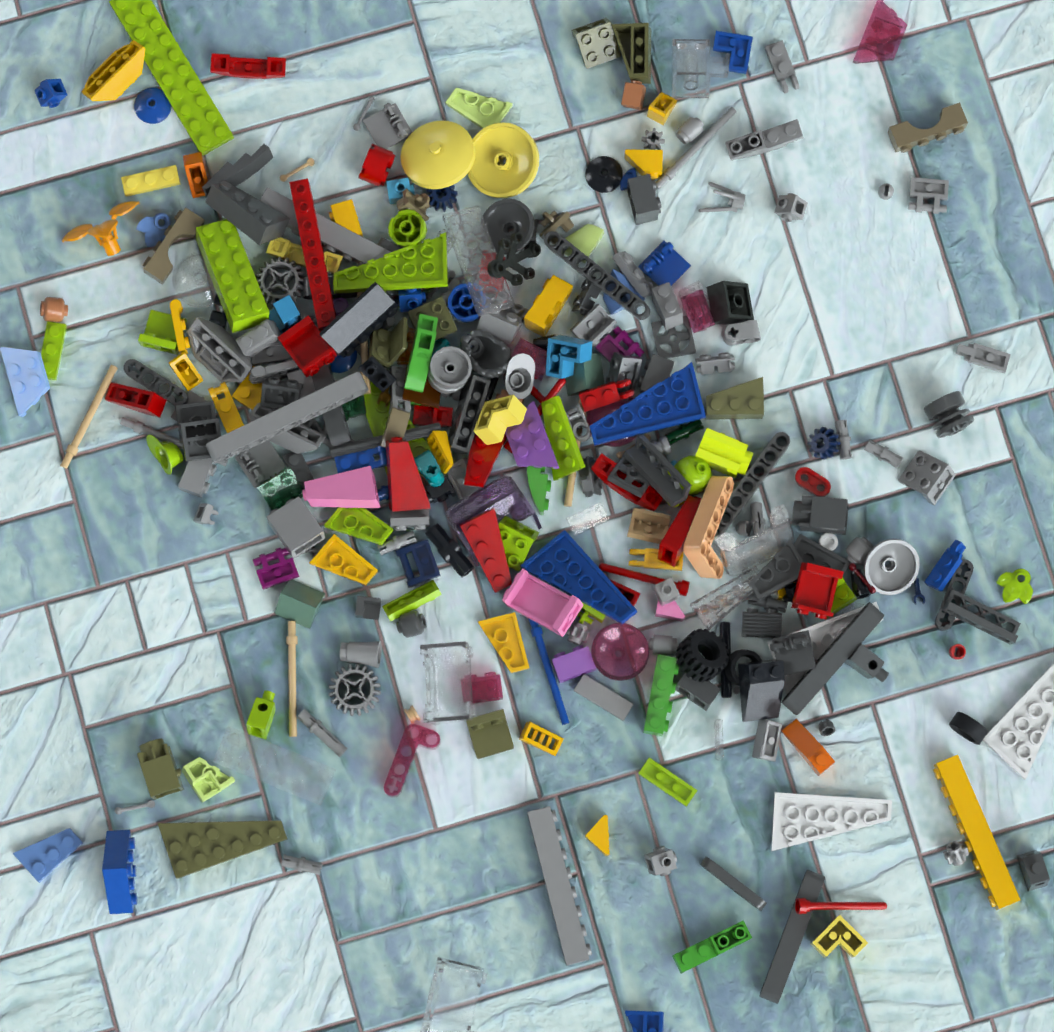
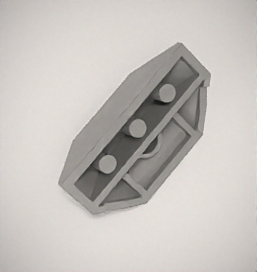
M197 317L187 330L194 357L221 382L239 383L244 381L253 368L250 356L243 354L236 340L222 326Z
M257 403L249 414V418L251 421H254L280 408L261 406V403ZM311 419L269 439V441L299 454L317 450L326 435L317 421Z

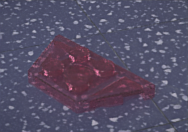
M877 0L854 57L853 63L855 64L892 61L896 56L907 24L883 0Z

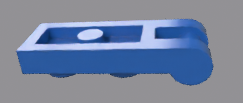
M381 446L334 457L338 473L371 466L372 469L387 466L386 448ZM375 455H379V461H374Z

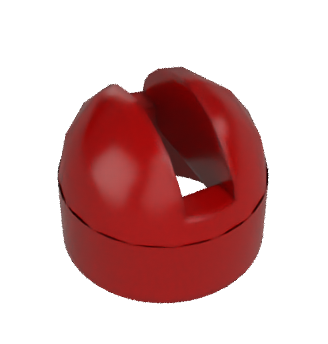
M955 644L949 649L950 657L955 660L964 658L966 654V649L961 644Z

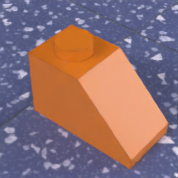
M197 152L184 155V167L192 197L206 196L202 187L208 182L202 153Z

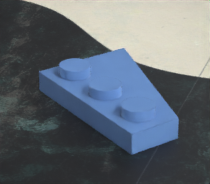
M68 828L13 854L37 882L40 883L79 848L83 842Z

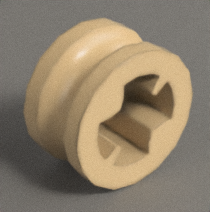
M413 705L408 710L404 709L412 725L415 724L416 720H421Z

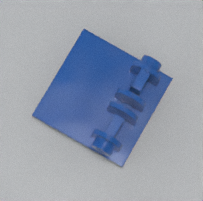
M663 241L638 266L658 286L668 282L672 286L691 267L673 249L674 246L670 242L666 243Z

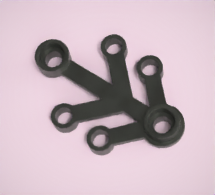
M515 232L511 234L510 240L508 238L500 239L498 241L496 259L492 260L487 266L488 274L494 278L504 277L513 286L521 285L523 277L526 280L533 279L535 277L534 269L531 267L525 268L518 262L527 257H537L541 252L540 245L535 242L528 243L523 251L515 254L518 243L523 241L522 234ZM508 249L506 260L503 261L505 250ZM510 267L519 274L513 275L506 268Z

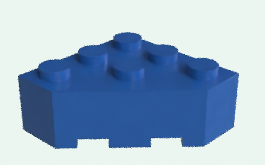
M130 830L106 832L102 871L110 914L133 913L134 905H137V893H134L136 865H133L135 837H131Z

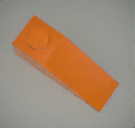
M797 719L781 730L818 776L835 763L824 747Z

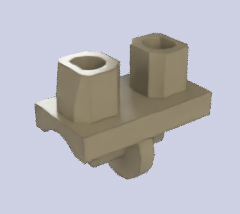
M408 189L403 190V198L397 201L398 210H414L423 217L425 222L429 220L426 210L430 207V197L426 193L414 195Z
M555 211L551 214L544 212L542 216L545 220L541 222V225L543 227L548 223L550 225L539 236L544 239L548 232L555 231L559 226L565 233L574 227L569 218L571 215L567 211L562 212L554 220L558 215ZM552 238L550 240V243L556 244L558 242V238Z

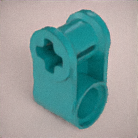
M429 449L414 458L417 469L422 473L430 486L438 487L444 482V475L441 472L440 466Z

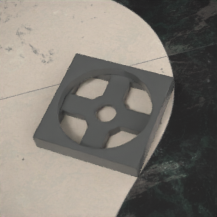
M683 316L682 325L687 328V332L678 333L675 327L668 329L667 336L662 337L657 335L659 329L663 326L662 321L651 322L658 356L668 359L696 353L689 316ZM671 335L677 336V340L675 342H672L670 340ZM689 340L688 346L680 352V341ZM660 345H670L672 353L666 352Z
M622 456L607 480L641 498L650 483L634 466L628 467L625 465L631 463ZM618 470L626 474L625 480L617 476ZM630 472H636L637 476L630 475ZM638 480L644 483V485L638 488L632 485V482Z

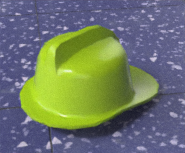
M147 435L146 441L150 451L161 464L163 470L170 475L172 468L184 461L180 449L173 442H159L153 435Z

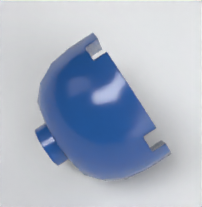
M469 283L454 287L448 297L449 311L453 317L462 322L477 320L486 306L482 290Z

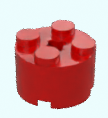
M372 143L358 178L378 187L380 185L384 186L389 173L386 170L387 168L391 169L396 155L392 151Z

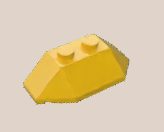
M133 40L128 45H124L114 51L89 76L82 94L92 101L116 100L142 74L145 48Z

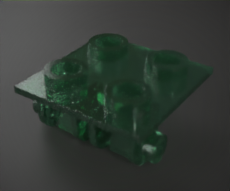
M284 467L285 469L278 472L279 474L274 473V477L269 476L270 479L259 482L260 485L257 486L271 510L283 507L290 499L303 497V487L291 467Z

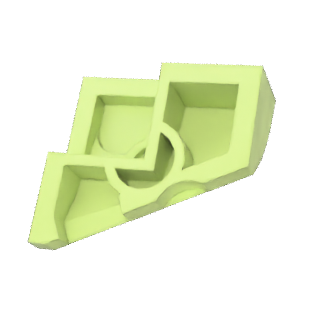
M586 224L565 239L589 257L604 235V230L595 225ZM567 249L564 254L567 256L571 255L572 249Z
M201 757L184 765L182 768V773L202 803L235 782L232 776L229 777L220 772L219 768L209 765Z

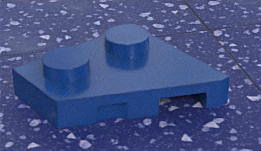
M625 1010L633 1032L664 1031V1012Z

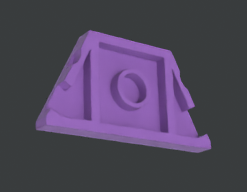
M533 401L526 407L527 411L522 424L507 427L505 431L518 467L533 466L534 468L553 467V469H559L538 408Z

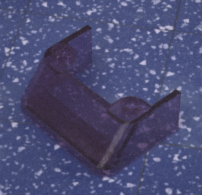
M504 475L450 506L446 511V518L476 567L479 566V563L460 524L495 508L497 520L508 514L516 521H522L530 516L538 530L542 528L536 512L510 476Z

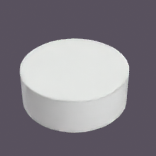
M824 533L821 535L818 544L833 552L838 546V539L832 533Z

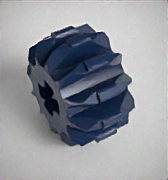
M452 185L442 189H427L426 191L430 197V207L435 206V211H438L441 207L443 212H446V206L452 209V203H457L455 197L458 193L454 191L455 186Z
M821 427L820 430H814V435H809L812 441H809L807 444L812 446L809 451L814 453L815 458L820 457L822 460H826L827 457H834L833 452L839 451L836 448V445L841 444L839 441H836L839 435L834 434L833 429L829 428L827 430L826 427Z

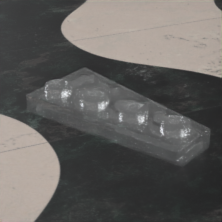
M756 566L690 604L692 610L708 631L753 593L749 583L760 572Z

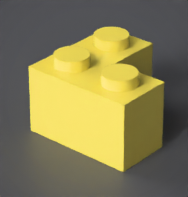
M514 395L486 401L473 431L486 445L499 443L504 438L507 427L522 424L527 408Z
M838 915L811 942V945L824 958L838 945L853 958L868 944L841 915Z

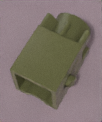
M162 738L140 745L141 752L137 753L150 797L156 800L184 790L180 778L181 769H177L170 746L164 744Z

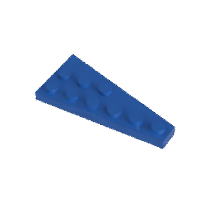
M689 363L680 371L673 373L670 377L641 393L627 404L625 403L613 413L590 425L594 446L706 418L693 363Z
M565 530L520 565L522 569H525L532 575L570 596L574 595L581 602L621 624H624L637 613L636 608Z

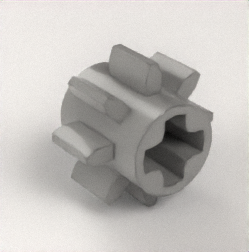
M655 128L650 132L646 130V137L641 139L642 142H646L644 149L661 150L660 144L665 143V139H660L663 132L658 133ZM651 138H655V143L651 142Z
M574 622V625L570 626L565 634L569 636L567 640L579 646L582 642L586 643L590 634L586 632L588 627Z
M958 841L950 842L946 846L947 851L943 852L945 859L948 860L949 864L955 866L964 864L966 861L965 856L969 855L967 847H965L964 843L960 844Z

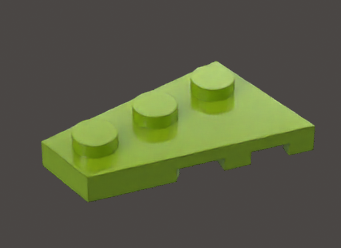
M339 507L324 524L325 528L381 546L393 532V528L365 508Z

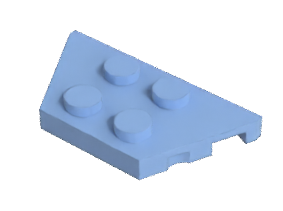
M1 347L0 350L18 416L24 417L31 405H35L40 400V397L50 389L41 352Z

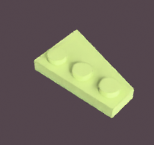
M455 88L445 102L448 107L482 129L495 123H501L513 106V103L502 102L492 97H484L478 95V93L460 88Z

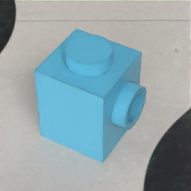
M409 178L386 181L390 204H396L398 200L403 198L402 191L405 189L415 194L413 183L409 184Z

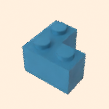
M290 295L273 303L274 309L269 311V320L276 323L281 334L302 320Z
M563 335L548 338L545 376L560 379L573 376L574 363H583L591 360L593 341Z

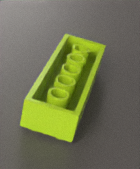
M227 219L196 227L198 247L232 333L260 325L264 320H269V309L236 227Z

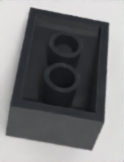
M772 659L738 663L742 722L778 718L785 682L784 662Z

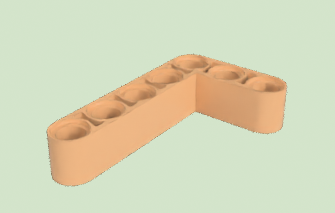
M711 476L684 542V554L701 578L720 579L724 572L723 564L712 549L711 544L734 488L733 478L729 476Z

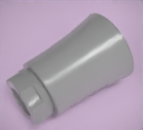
M381 641L342 642L339 653L340 661L379 668L382 653Z

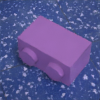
M577 646L572 649L573 652L565 654V652L554 655L555 658L552 659V664L559 683L596 671V666L588 646Z

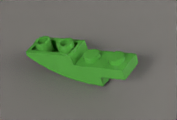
M419 314L404 389L421 393L424 390L437 333L438 318L424 314Z
M528 466L527 478L530 494L538 513L544 515V510H548L549 499H546V491L550 492L551 480H548V474H541V472H545V467L534 468L533 466Z
M743 920L674 954L672 957L680 973H683L750 940L752 936Z

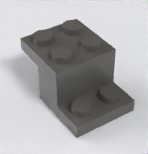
M214 401L176 405L175 411L180 444L183 443L185 462L211 458L206 444L221 437L219 418H216Z

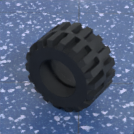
M709 629L694 630L677 647L675 656L678 660L676 662L681 666L680 670L684 671L688 678L692 677L694 681L708 682L728 664L729 651L725 648L727 646L726 643L722 642V638L716 636L715 632H709Z

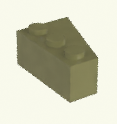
M649 23L611 24L630 80L640 81L642 84H651V28Z

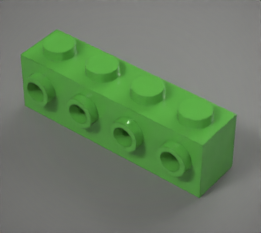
M659 654L657 656L643 733L663 736V732L668 731L669 720H666L667 712L671 713L673 701H669L670 694H674L676 682H673V677L678 675L680 666L676 663L677 658Z

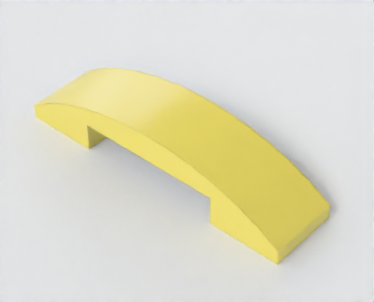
M281 237L270 241L266 251L267 254L276 258L281 257L282 260L287 257L289 258V263L294 260L296 265L306 268L301 245L291 243L290 240ZM325 251L324 257L327 272L329 274L338 272L343 256Z

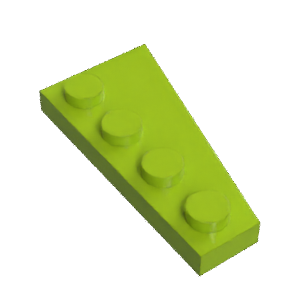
M554 396L541 403L545 430L559 465V469L551 467L553 481L585 468L560 396Z

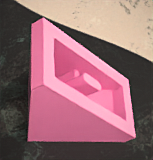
M658 600L656 617L681 622L685 620L686 616L675 601L661 606Z

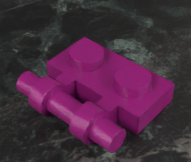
M619 326L613 330L617 335L615 339L608 334L595 347L609 363L611 358H613L614 352H619L625 356H631L635 353L638 357L645 353L640 348L641 345L638 342H634L628 336L629 334ZM623 341L629 347V349L626 351L619 344L620 342Z
M280 547L275 549V552L266 555L264 553L259 555L258 558L253 559L255 567L261 564L263 566L262 569L256 570L263 590L299 577L293 558L287 560L284 558V556L290 554L286 548L281 549ZM279 559L280 562L269 566V561Z

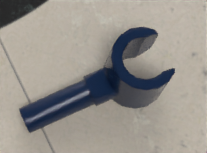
M916 578L914 581L915 596L913 597V603L916 605V598L920 596L922 604H924L925 597L921 594L919 578Z

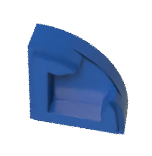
M635 168L628 170L622 177L620 183L621 191L627 190L628 179L637 177Z

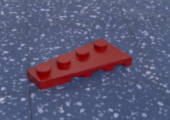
M476 434L474 435L469 452L464 485L484 487L500 454V450L507 440L506 434H504L501 442L486 445Z
M495 508L460 524L494 592L496 593L512 585Z

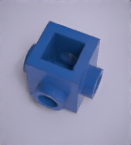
M46 79L34 90L41 107H57L60 101L67 96L61 79Z
M421 288L398 290L400 312H408L426 303L425 291L421 292Z

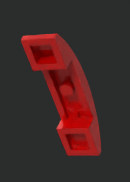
M211 53V73L254 79L285 77L286 58L230 57V54Z
M601 453L592 466V471L606 485L624 498L655 512L663 497L654 488L649 486L640 498L608 481V476L617 463ZM619 470L617 471V476L625 480L626 474ZM636 480L632 482V485L638 488L643 486Z

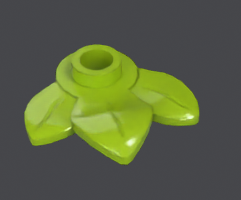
M1020 568L1016 569L1013 573L1005 572L997 579L996 583L1004 587L1002 596L1005 603L1019 598L1024 604H1027L1032 598L1033 589L1029 584L1031 576L1027 570ZM1019 575H1024L1025 580L1023 582L1017 580Z

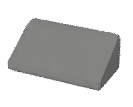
M767 719L758 721L752 753L753 758L776 762L782 728L781 723Z

